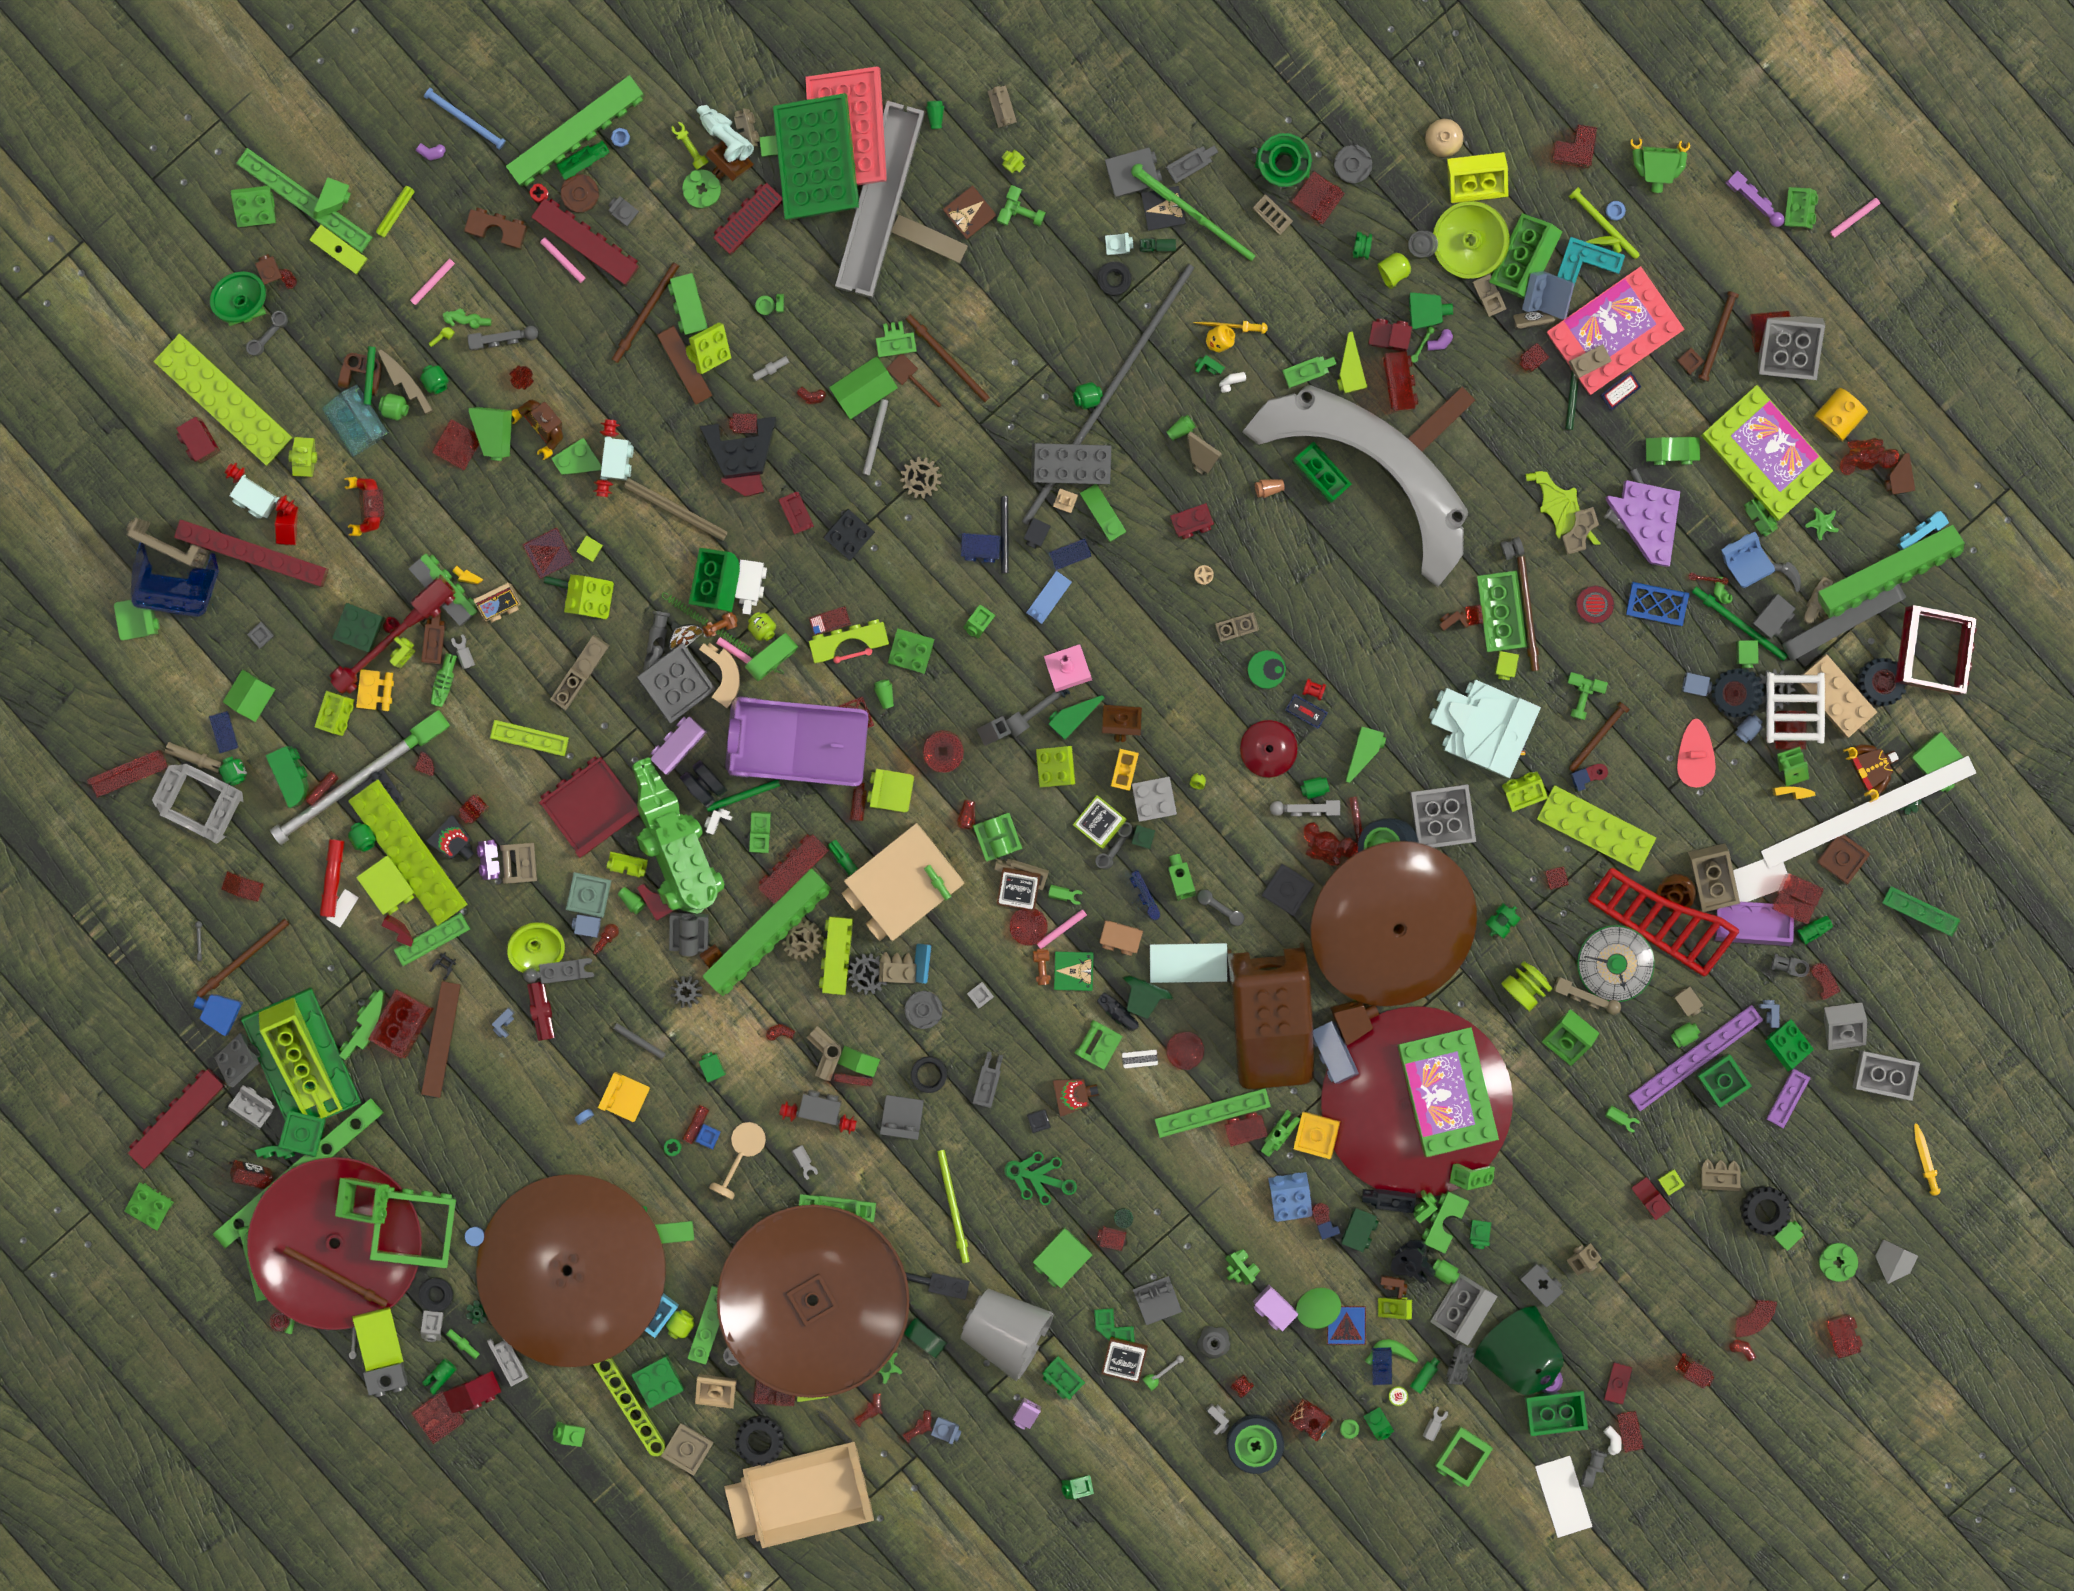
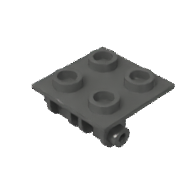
M1169 1276L1133 1289L1146 1325L1182 1312Z
M1458 1344V1347H1455L1453 1356L1457 1357V1359H1451L1456 1362L1455 1364L1450 1363V1366L1454 1368L1449 1367L1446 1375L1449 1384L1462 1385L1466 1381L1468 1376L1467 1368L1474 1357V1353H1472L1474 1348H1469L1462 1344Z

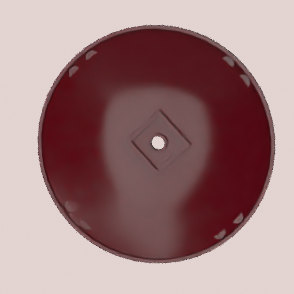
M1424 1006L1402 1007L1383 1012L1370 1019L1373 1027L1371 1031L1346 1045L1359 1074L1340 1084H1336L1334 1081L1331 1082L1327 1075L1328 1068L1326 1070L1321 1093L1322 1117L1341 1121L1334 1151L1354 1175L1376 1189L1414 1193L1416 1198H1422V1190L1427 1194L1430 1192L1433 1196H1438L1442 1193L1446 1194L1447 1191L1451 1192L1459 1189V1186L1450 1183L1453 1164H1460L1471 1170L1489 1166L1497 1156L1508 1134L1513 1110V1095L1505 1063L1496 1047L1481 1030L1451 1012ZM1472 1027L1499 1140L1425 1157L1397 1045Z

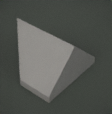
M1884 1239L1875 1255L1887 1284L1910 1274L1918 1258L1917 1255Z

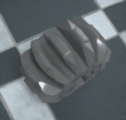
M681 976L682 984L676 979L674 983L678 987L671 986L670 988L676 991V993L670 996L678 997L674 1001L675 1004L680 1000L682 1001L681 1008H684L686 1002L688 1007L691 1008V1000L695 1004L699 1003L695 996L701 998L703 995L697 993V991L703 988L702 986L695 987L699 980H695L693 984L691 983L692 976L688 977L687 982L685 977ZM683 987L691 989L690 997H686L685 994L682 995L681 990H684Z

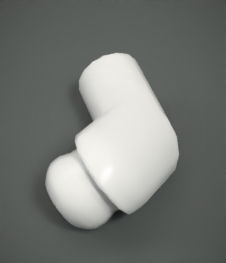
M1244 372L1225 377L1219 383L1221 392L1231 391L1230 384L1246 381V375Z
M1608 1426L1603 1432L1611 1440L1608 1448L1609 1454L1615 1455L1621 1451V1436L1611 1426Z

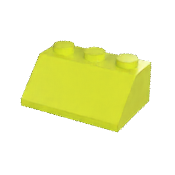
M1504 152L1447 159L1451 203L1508 197V165Z

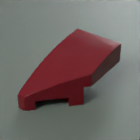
M387 915L381 926L398 933L396 941L411 947L414 941L405 924Z

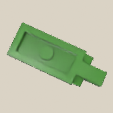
M1323 356L1316 357L1284 369L1282 372L1288 388H1292L1329 373L1328 368L1336 365L1334 357L1324 360Z

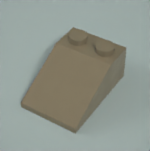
M1726 844L1688 852L1702 912L1740 904L1730 853Z

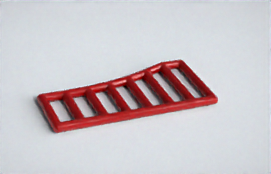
M1615 868L1608 870L1588 898L1589 903L1626 927L1637 931L1646 940L1704 977L1708 975L1739 933V929L1722 917L1704 913L1668 900L1628 878ZM1614 877L1623 884L1606 905L1597 898ZM1630 887L1639 894L1624 915L1614 910V908ZM1646 897L1655 901V905L1640 925L1629 920ZM1663 906L1673 909V913L1656 936L1646 931ZM1682 913L1692 916L1693 918L1672 946L1662 941ZM1701 919L1713 922L1688 957L1678 951ZM1720 926L1728 930L1730 933L1704 967L1694 962Z

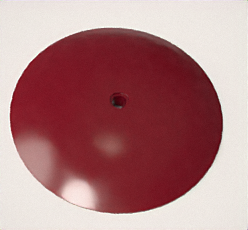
M341 1157L312 1160L292 1168L279 1177L259 1200L250 1221L247 1240L248 1258L253 1277L268 1301L281 1313L298 1323L328 1330L355 1327L353 1316L384 1309V1307L373 1301L365 1300L364 1296L284 1254L283 1251L286 1246L365 1289L375 1291V1294L388 1300L385 1308L390 1307V1309L406 1293L419 1266L370 1260L374 1224L335 1216L340 1178H356L387 1184L389 1187H394V1191L402 1192L401 1186L379 1168L360 1160ZM356 1185L353 1212L372 1216L375 1188ZM388 1198L387 1215L385 1222L380 1225L377 1251L421 1255V1228L411 1200ZM332 1238H338L340 1244L337 1247H332L329 1241Z

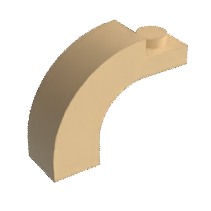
M703 643L699 650L713 659L722 671V682L712 698L728 709L739 691V668L727 650L723 649L718 654L717 651L719 649L714 645Z

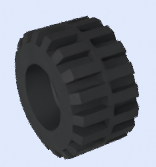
M1770 1186L1755 1187L1753 1191L1746 1194V1198H1743V1204L1740 1206V1210H1742L1741 1218H1743L1745 1225L1755 1233L1766 1236L1768 1234L1774 1235L1776 1232H1781L1782 1228L1787 1226V1221L1791 1217L1789 1215L1791 1207H1789V1200L1779 1190ZM1768 1199L1776 1205V1214L1770 1221L1762 1222L1757 1219L1755 1208L1760 1201Z
M762 1415L750 1417L738 1429L735 1439L736 1450L739 1452L740 1457L744 1458L748 1464L752 1463L754 1466L770 1464L778 1458L784 1445L782 1428L777 1425L775 1420H771L770 1417H762ZM763 1430L769 1434L771 1445L767 1450L756 1451L750 1447L748 1438L753 1431Z

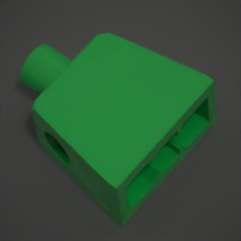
M1409 293L1412 331L1442 324L1443 315H1453V304H1442L1440 295Z

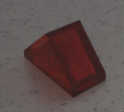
M227 871L221 890L258 902L264 883Z

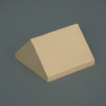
M699 1374L697 1377L695 1404L733 1409L737 1379Z

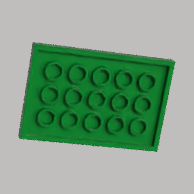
M842 93L773 106L785 220L859 208L847 94Z

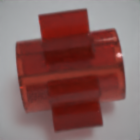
M518 365L509 374L512 377L510 380L511 384L517 389L523 388L525 390L534 382L531 378L533 373L526 366L520 367Z

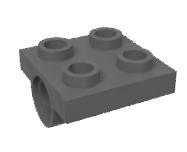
M670 913L669 951H679V954L683 956H694L698 952L707 950L709 914Z
M239 1033L214 1058L227 1085L234 1087L259 1063L257 1059L261 1054L254 1044L248 1042L244 1034Z

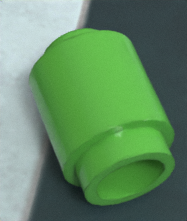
M1688 1022L1674 1030L1675 1033L1671 1034V1037L1677 1047L1680 1048L1699 1038L1698 1034L1701 1032L1695 1023L1691 1025Z
M1437 1259L1432 1267L1436 1271L1435 1277L1448 1285L1451 1282L1454 1284L1460 1275L1457 1273L1458 1268L1444 1259Z

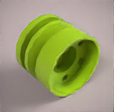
M1523 961L1521 966L1526 971L1523 973L1519 968H1516L1515 971L1519 978L1516 979L1509 975L1501 985L1530 1012L1538 1004L1534 995L1537 993L1544 998L1546 995L1540 989L1543 987L1550 992L1552 987L1540 971Z

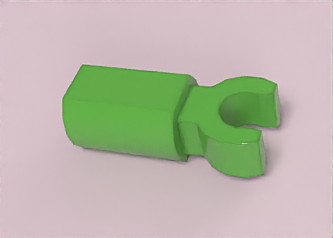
M1051 885L1048 897L1066 902L1068 899L1073 904L1078 905L1080 902L1074 900V895H1082L1083 892L1080 890L1070 892L1068 888Z
M1612 1105L1605 1114V1117L1621 1126L1624 1124L1626 1129L1633 1133L1635 1130L1630 1128V1123H1640L1638 1119L1628 1118V1114Z

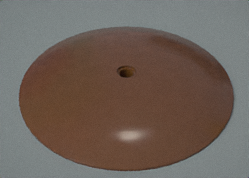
M1393 841L1364 849L1346 860L1335 870L1323 886L1316 900L1310 928L1312 950L1316 962L1324 976L1336 989L1358 1002L1376 1006H1397L1422 999L1443 986L1457 972L1469 953L1477 923L1475 896L1467 877L1460 867L1446 854L1431 846L1410 841ZM1396 924H1400L1396 930H1393Z

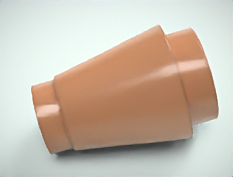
M1259 480V482H1255L1257 497L1266 498L1284 491L1283 480Z

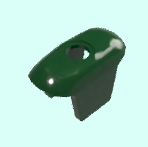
M1131 975L1122 977L1131 986L1127 1003V1010L1147 1019L1159 1000L1173 999L1172 994L1166 989Z

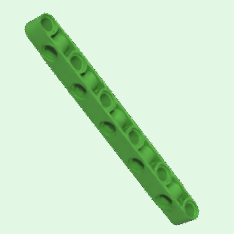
M370 1098L320 1141L316 1157L304 1155L284 1173L312 1160L333 1157L384 1112ZM354 1118L359 1119L361 1122V1126L358 1129L352 1126L351 1122ZM325 1143L330 1144L332 1147V1151L329 1154L323 1151L322 1147ZM274 1182L213 1233V1236L225 1249L240 1237L239 1228L235 1225L236 1219H242L244 1227L249 1226L259 1200Z

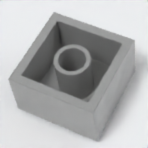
M1170 777L1131 784L1139 822L1177 814Z

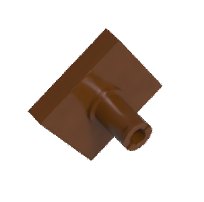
M721 141L709 149L705 155L716 165L712 170L713 175L719 172L716 178L722 179L726 174L734 181L750 170L754 164L748 158L739 160L738 157L734 161L728 162L724 157L727 146Z
M1103 705L1102 733L1115 734L1114 740L1119 742L1120 734L1121 742L1126 741V735L1140 736L1142 707Z

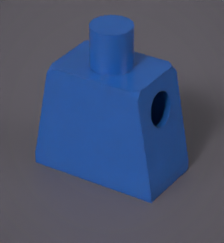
M211 994L208 1001L198 996L193 1007L203 1011L200 1016L201 1021L222 1035L227 1036L243 1002Z

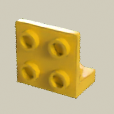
M614 1072L598 1108L604 1111L608 1110L635 1122L650 1087L618 1072Z

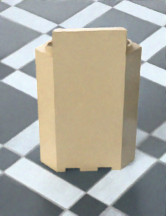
M855 1442L775 1461L770 1464L767 1463L765 1466L758 1465L743 1469L744 1477L741 1478L740 1483L724 1486L737 1539L755 1535L756 1541H760L762 1548L874 1521L871 1502L868 1497L867 1486Z

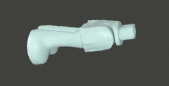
M707 105L697 108V112L701 115L702 125L711 136H717L726 144L727 149L724 157L728 162L734 161L737 157L739 160H745L752 154L754 146L730 127L732 124L731 120L723 114L717 113L716 110L710 109Z

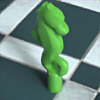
M461 308L456 311H446L443 313L444 321L452 327L455 325L453 320L463 325L469 323L473 329H477L480 326H491L492 324L491 318H480L478 314L466 316V313Z

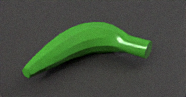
M1391 1339L1377 1342L1365 1360L1366 1363L1371 1365L1380 1355L1392 1353L1414 1363L1418 1361L1416 1356L1407 1347Z

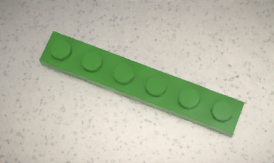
M1266 1088L1159 1117L1155 1119L1159 1137L1161 1138L1271 1106Z

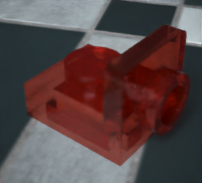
M1536 343L1519 357L1521 360L1519 364L1525 371L1529 370L1532 372L1546 361L1549 356Z
M733 413V417L729 419V428L733 429V433L757 434V414Z

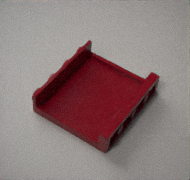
M593 757L587 762L588 766L585 769L579 768L571 774L573 777L570 780L566 781L564 779L556 785L557 789L552 793L550 790L540 797L542 800L538 802L568 840L579 858H582L640 815L637 804L602 757Z

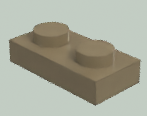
M1602 344L1568 363L1578 379L1608 364L1612 360Z

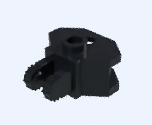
M1409 1240L1396 1250L1391 1264V1270L1396 1275H1408L1410 1278L1414 1276L1422 1284L1427 1282L1425 1274L1430 1278L1436 1275L1435 1269L1427 1262V1245L1422 1240Z

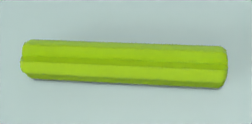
M409 186L404 187L377 228L376 233L381 237L387 235L414 194L412 188Z

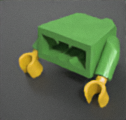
M1639 138L1640 144L1637 146L1633 144V139H1631L1630 146L1633 149V161L1639 175L1644 177L1646 182H1652V192H1663V184L1672 183L1685 169L1686 152L1690 148V143H1687L1686 149L1681 147L1682 141H1680L1677 149L1642 147L1641 150L1642 139Z

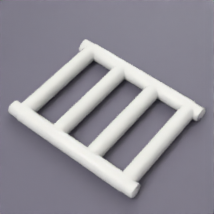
M1771 672L1767 673V743H1773L1774 740L1817 741V743H1824L1825 673L1821 672L1818 675H1774ZM1774 683H1817V694H1774ZM1774 702H1817V714H1774ZM1774 721H1817V733H1774Z

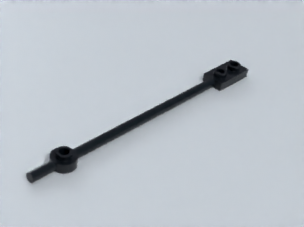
M905 1272L907 1281L929 1285L928 1292L966 1300L970 1280L932 1272L931 1278Z

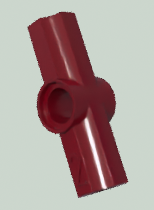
M541 982L527 984L531 1002L530 1012L532 1020L535 1022L538 1041L555 1038L551 1020L552 1011L550 1002L547 1000L545 984H541Z

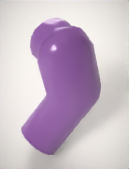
M420 143L416 152L428 160H435L443 157L445 147L439 144L429 149Z
M1444 329L1438 340L1427 341L1428 351L1445 349L1453 339L1451 331Z

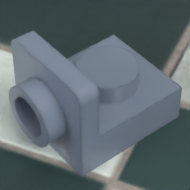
M1763 1000V1004H1758V1008H1769V1012H1766V1023H1769L1771 1028H1779V1004H1775V1000Z
M510 1007L492 1024L494 1026L493 1031L499 1037L504 1036L506 1038L510 1035L502 1027L503 1024L508 1026L514 1020L512 1015L515 1012Z
M938 1417L931 1435L945 1440L949 1444H953L954 1441H958L961 1430H958L959 1424Z

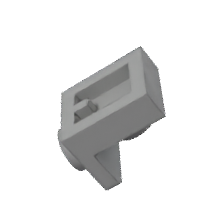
M424 1311L421 1326L422 1339L428 1342L441 1340L443 1312Z

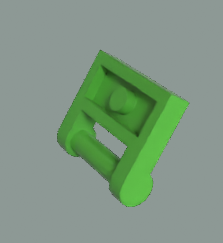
M1092 1020L1087 1035L1079 1049L1077 1048L1074 1053L1105 1069L1123 1036ZM1099 1029L1103 1033L1091 1055L1086 1053V1050Z

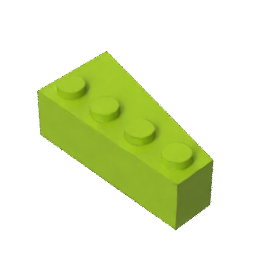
M830 916L829 920H826L825 931H828V935L823 943L826 957L822 958L821 969H824V977H820L819 988H822V993L846 995L853 918Z

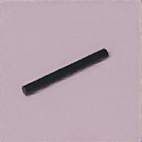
M1001 496V573H1009L1008 496Z

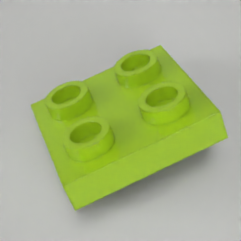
M717 323L689 338L691 345L686 347V354L689 360L696 365L698 373L703 374L731 359L724 324Z
M1072 746L1036 749L1039 787L1075 784Z

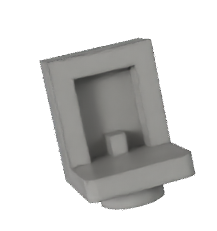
M1211 1404L1207 1411L1219 1422L1214 1428L1213 1433L1217 1435L1220 1432L1222 1434L1229 1427L1227 1424L1229 1419L1224 1415L1226 1411L1218 1404L1216 1406Z

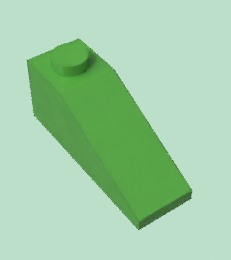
M1097 484L1080 493L1109 542L1126 533L1125 528Z
M1360 727L1345 782L1350 783L1379 752V749H1383L1386 737H1383V732Z

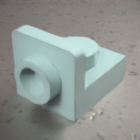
M1128 233L1105 236L1107 255L1129 254L1130 249L1133 248V238L1129 237Z

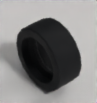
M932 1056L923 1057L917 1060L912 1067L911 1080L919 1091L934 1093L940 1090L946 1082L947 1069L938 1058ZM927 1063L936 1065L940 1070V1079L932 1086L923 1085L918 1079L919 1068Z

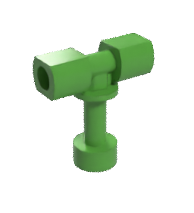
M1011 185L1006 196L1007 202L1004 209H1001L997 222L1008 226L1011 216H1016L1018 213L1033 219V224L1041 226L1046 212L1038 210L1036 213L1021 207V202L1018 199L1022 189Z
M1570 672L1568 684L1578 686V691H1581L1577 708L1572 709L1570 716L1585 720L1587 713L1583 711L1588 694H1593V691L1605 694L1608 683L1594 679V681L1584 678L1583 675Z

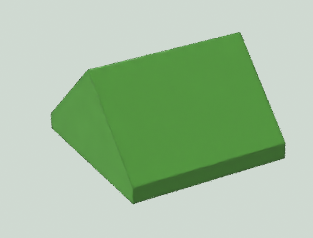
M242 669L223 703L239 714L256 722L276 689Z

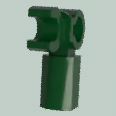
M1140 239V252H1154V250L1156 252H1176V239H1156V241L1154 239Z

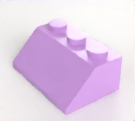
M690 716L687 719L683 717L677 724L679 728L674 733L672 731L669 732L664 738L666 742L662 747L658 745L651 752L653 755L651 760L666 775L679 764L707 733Z

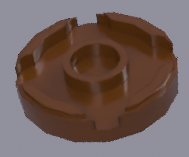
M576 174L566 179L563 183L561 199L569 210L583 213L591 210L597 204L599 189L596 182L589 176Z

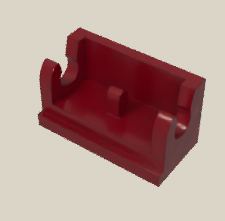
M794 492L778 499L794 535L814 527L799 492Z

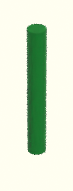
M368 346L363 404L371 405L376 351V347Z

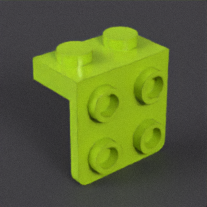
M570 574L564 612L607 619L614 586L613 582Z
M876 769V772H872L870 783L874 784L873 790L868 792L867 798L870 807L907 812L910 805L914 776Z

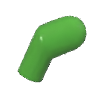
M1717 576L1714 595L1723 604L1731 603L1733 597L1724 588L1726 578Z

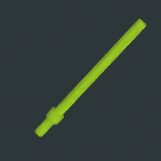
M939 1150L937 1154L956 1233V1247L960 1251L962 1263L970 1262L967 1252L968 1243L967 1239L964 1238L946 1154L945 1150Z

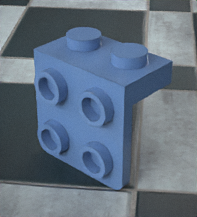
M1755 532L1743 536L1737 542L1728 544L1721 550L1725 564L1742 588L1750 586L1775 571L1773 564L1761 548L1759 537Z
M1306 1172L1268 1178L1275 1221L1279 1222L1312 1216L1310 1189Z

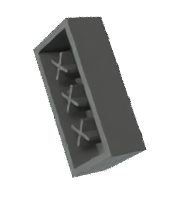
M1032 443V482L1110 484L1111 445Z

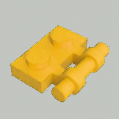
M361 670L356 708L376 710L377 702L382 703L381 710L389 711L390 704H392L391 689L392 686L394 687V681H392L393 673L386 672L385 680L380 679V671ZM379 685H384L383 697L378 696Z

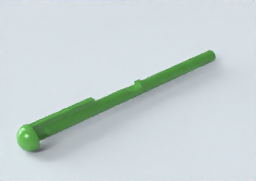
M1135 164L1132 167L1131 173L1133 177L1136 176L1167 201L1174 202L1195 218L1200 225L1208 228L1248 260L1252 261L1255 255L1145 172L1142 169V164Z

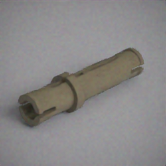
M168 742L167 749H165L166 754L196 764L198 768L202 769L204 767L218 774L219 767L223 764V762L207 757V754H199L171 742Z

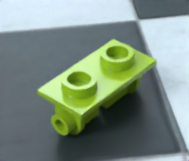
M610 851L607 869L618 873H623L624 870H627V875L640 878V876L644 877L646 874L648 860Z

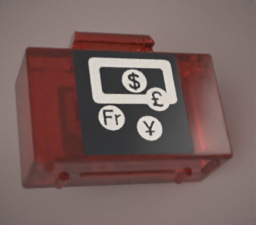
M234 1160L230 1171L232 1182L259 1189L267 1188L273 1180L271 1168Z

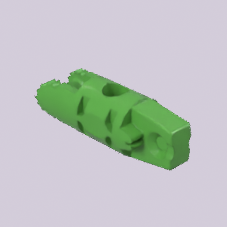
M1286 1110L1264 1140L1266 1144L1261 1152L1266 1156H1270L1274 1150L1278 1151L1300 1122V1119L1296 1117L1288 1127L1284 1126L1291 1115L1289 1110Z

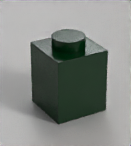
M1136 825L1131 843L1150 849L1155 830Z

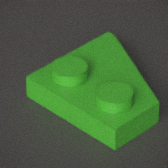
M584 438L551 458L562 475L602 470V465Z

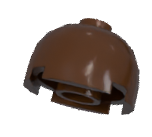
M1673 874L1661 881L1656 894L1690 908L1694 902L1696 891L1688 877L1682 874Z

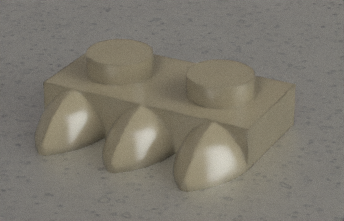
M885 952L880 959L879 982L916 983V964L913 963L911 955L907 953L902 962L900 955L895 953L891 961L888 953Z
M1709 1159L1704 1162L1701 1170V1189L1740 1191V1167L1735 1161L1731 1162L1728 1170L1722 1160L1716 1164L1715 1169Z

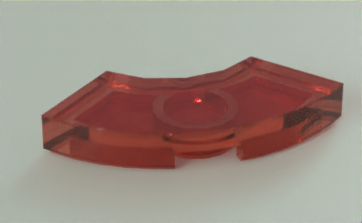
M1757 1300L1755 1308L1751 1313L1744 1317H1737L1735 1337L1750 1336L1762 1330L1771 1321L1776 1310L1777 1301Z

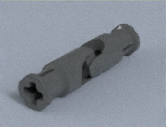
M653 611L654 619L649 631L647 655L643 671L662 658L667 634V617L670 616V613ZM656 639H658L659 646L653 645Z

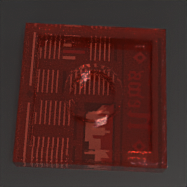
M443 1390L411 1413L433 1444L465 1422L459 1412L451 1413L443 1395Z

